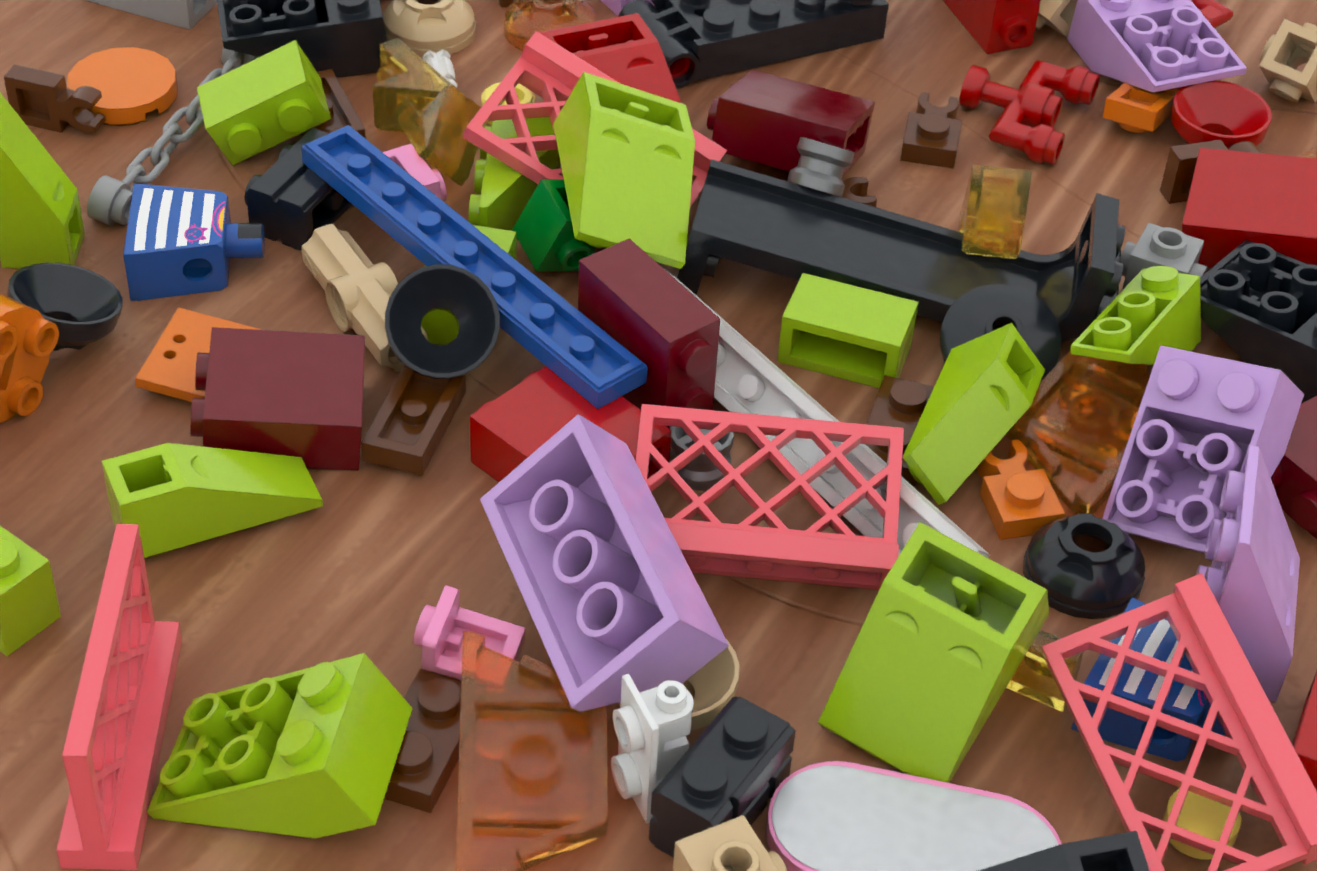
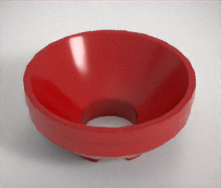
M1219 80L1188 85L1179 89L1174 96L1171 115L1174 128L1187 144L1221 140L1227 149L1245 141L1252 142L1255 146L1260 144L1266 136L1272 118L1270 106L1256 92L1235 83Z

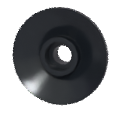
M988 284L966 292L951 305L941 326L940 349L942 357L946 362L952 348L993 331L992 328L996 325L1005 326L1012 323L1045 368L1040 386L1051 375L1058 362L1061 351L1060 328L1051 309L1035 294L1014 285Z

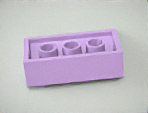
M577 414L480 498L573 709L582 712L621 702L622 676L626 674L630 675L639 692L658 687L662 682L668 680L684 683L729 646L627 444L581 415Z

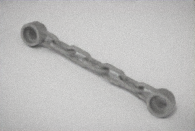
M223 47L221 55L223 68L214 69L200 85L259 57L224 49ZM198 94L192 100L189 107L180 108L165 123L162 129L163 134L154 146L142 150L126 169V177L122 181L108 175H103L96 182L87 204L88 217L109 226H113L115 222L122 225L128 223L134 184H149L153 182L167 167L170 161L169 155L174 151L178 143L188 141L203 125L204 119L201 107L197 109L200 105ZM186 115V122L191 126L185 133L181 134V127L177 123ZM170 140L167 146L164 149H162L163 146ZM150 156L151 163L155 167L145 176V168L141 164Z

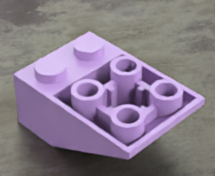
M1077 0L1067 40L1093 72L1153 93L1246 73L1247 67L1191 0Z
M1160 345L1102 519L1115 523L1127 534L1205 554L1208 534L1213 519L1222 520L1226 518L1228 513L1220 511V500L1228 470L1241 471L1248 446L1252 445L1260 447L1271 478L1286 452L1304 397L1303 392L1278 369Z
M1249 445L1241 471L1228 470L1224 481L1220 511L1228 513L1226 518L1222 520L1213 519L1205 550V559L1213 560L1211 567L1199 565L1196 575L1202 573L1268 700L1276 702L1293 658L1300 557L1260 447Z

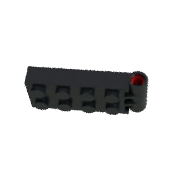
M633 0L622 8L618 17L635 13L641 16L659 41L675 87L680 89L697 80L884 39L889 3L886 0H874L871 5L851 4L849 0H652V3L648 0Z

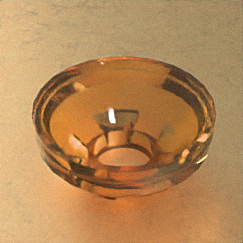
M513 0L505 12L504 34L510 44L523 51L526 43L536 31L543 32L596 21L594 9L586 0Z

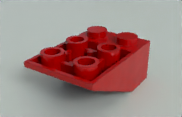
M638 13L539 32L617 82L681 103L659 41Z

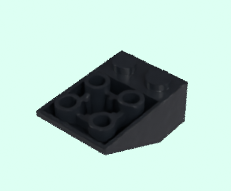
M217 0L224 49L261 57L296 40L316 72L332 69L336 77L341 78L391 70L384 19L379 0Z
M1246 239L1200 277L1201 318L1246 363L1281 370L1303 392L1302 403L1317 396V266L1303 263L1276 252L1268 245L1254 243Z

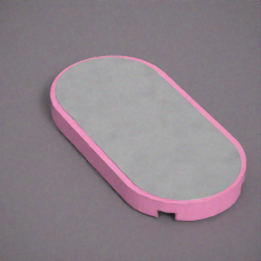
M844 761L815 763L801 768L788 776L778 786L772 796L766 826L767 844L771 851H775L782 858L788 871H979L1062 844L1052 825L1038 811L1018 799L999 793Z

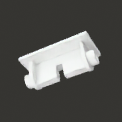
M626 674L622 676L620 708L613 711V723L619 744L618 755L611 758V770L620 795L624 799L632 797L645 822L649 823L653 817L650 813L653 790L689 749V742L685 736L689 735L691 731L694 701L691 693L678 681H664L658 687L639 692L630 675Z

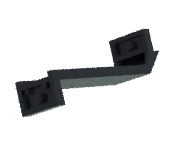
M711 159L687 241L685 264L682 269H679L677 279L697 295L702 275L714 278L721 257L796 280H800L802 273L917 301L919 302L917 315L943 322L951 305L966 292L988 284H1008L1021 287L1035 294L1051 309L1058 322L1061 332V343L1078 338L1118 296L1119 283L1123 272V263L1119 261L1121 257L1120 249L1125 236V226L1118 224L1119 199L1097 193L1075 241L1067 249L1059 253L1039 255ZM996 325L992 328V330L994 331L998 328L1003 327L1004 325Z

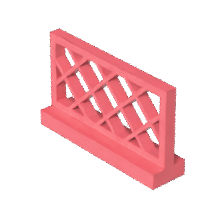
M536 31L526 43L519 60L467 125L463 138L539 184L541 179L564 180L562 169L548 168L539 162L536 151L557 150L556 136L531 137L525 118L549 117L554 130L553 123L583 72L614 82L617 81ZM519 83L542 97L544 102L520 104L515 90L516 85ZM512 119L518 138L502 139L484 127L489 121ZM693 128L695 150L690 209L702 193L711 159L721 162L727 151Z
M642 404L636 463L651 492L668 480L689 503L687 507L674 517L665 518L692 573L879 590L898 558L899 544H897L904 428ZM653 426L681 427L695 443L668 463L652 445ZM699 429H707L711 431L704 435ZM729 432L747 433L760 448L758 452L736 469L732 467L713 445ZM765 435H772L777 437L770 442V440ZM794 438L812 439L826 455L802 475L779 451ZM831 441H838L843 443L836 448ZM859 444L888 446L887 466L869 481L845 457ZM704 452L725 477L698 497L677 472ZM769 458L791 484L765 503L743 478ZM651 460L659 471L648 478ZM835 464L857 490L831 509L809 484ZM884 482H886L885 500L876 491ZM732 486L755 509V512L739 524L721 523L707 507ZM798 492L803 495L822 517L805 531L788 529L774 513L776 509ZM866 498L884 518L882 538L857 536L840 517ZM698 513L704 521L690 519ZM764 520L770 527L756 525ZM830 526L836 533H825L822 531Z
M116 524L62 754L70 788L57 846L60 867L64 869H138L148 817L147 810L151 802L182 643L179 622L154 620L139 524Z
M1202 573L1175 583L1174 593L1042 646V655L1126 831H1137L1150 871H1165L1162 861L1170 839L1213 854L1208 871H1218L1222 858L1238 864L1224 871H1278L1300 861L1303 865L1317 860V791ZM1167 618L1178 640V645L1170 664L1131 650L1138 629ZM1125 635L1121 646L1109 642ZM1086 650H1092L1116 660L1102 691L1073 680L1064 659ZM1184 654L1194 672L1180 668ZM1125 663L1165 677L1153 709L1113 695ZM1174 681L1204 691L1211 707L1203 728L1162 713ZM1083 699L1098 704L1093 717H1091ZM1107 708L1147 722L1135 756L1104 744L1098 730ZM1216 718H1218L1226 736L1212 732ZM1156 726L1198 741L1185 774L1144 759ZM1206 745L1238 757L1244 769V774L1236 794L1194 778ZM1114 763L1129 768L1124 783ZM1138 772L1180 788L1167 822L1136 810L1130 798V793ZM1250 783L1260 803L1245 798ZM1189 791L1231 807L1219 842L1176 826ZM1239 811L1271 822L1283 847L1256 857L1228 846L1227 843ZM1146 829L1162 835L1157 850H1155Z

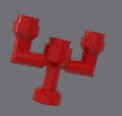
M1036 60L1018 90L990 81V75L986 68L972 65L963 81L959 104L975 109L984 101L1005 108L990 131L989 139L993 142L1024 151L1031 161L1055 165L1065 140V134L1056 131V128H1054L1063 102L1062 97L1054 95L1055 91L1060 92L1068 102L1077 105L1080 103L1091 105L1099 86L1100 75L1092 73L1091 69L1078 65L1066 69Z

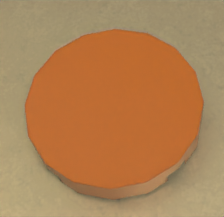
M121 47L95 52L78 61L68 73L67 89L76 90L81 86H90L101 91L102 98L92 109L88 110L105 115L104 124L128 125L146 120V113L154 111L157 108L158 114L166 111L177 98L176 69L168 58L152 50Z

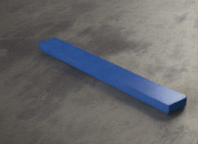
M347 125L301 146L302 162L423 264L426 266L435 264L453 265L466 269L479 277L490 289L496 300L500 314V328L594 407L600 409L647 382L646 364L352 127Z

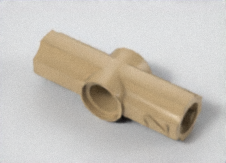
M334 224L314 229L311 238L302 245V258L314 278L325 290L326 301L335 323L342 331L346 332L354 329L357 335L365 336V345L381 366L391 367L395 373L400 372L404 364L395 356L385 332L386 307L389 297L398 285L393 271L384 262L373 265L348 231H341ZM421 326L422 333L428 340L427 333Z

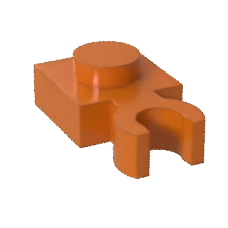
M1124 82L1106 98L1102 118L1119 122L1121 128L1130 132H1153L1171 116L1174 96L1178 88L1153 93Z
M1011 440L1007 459H999L990 452L976 468L979 476L983 479L980 496L1000 540L1033 536L1040 527L1050 521L1065 517V512L1045 470H1025L1028 453L1025 445L1019 440Z

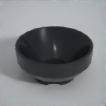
M38 263L22 267L13 273L9 279L7 297L38 310L45 319L57 325L59 338L53 349L55 351L64 348L79 350L87 344L105 337L114 330L121 315L123 298L119 290L103 276L85 268L63 263Z
M435 264L422 267L407 275L392 292L385 311V332L395 356L407 368L419 375L433 379H451L463 376L476 369L489 356L496 344L500 330V314L490 289L476 275L466 269L453 265ZM444 310L452 314L456 319L458 335L452 342L446 345H435L424 337L421 330V322L424 316L431 311Z
M1085 513L1053 520L1040 527L1032 536L1023 560V574L1028 580L1047 589L1049 607L1078 618H1108L1124 612L1131 598H1139L1145 580V559L1139 546L1118 525L1094 517L1093 514ZM1078 535L1092 536L1105 541L1109 548L1103 552H1089L1078 547L1072 538Z

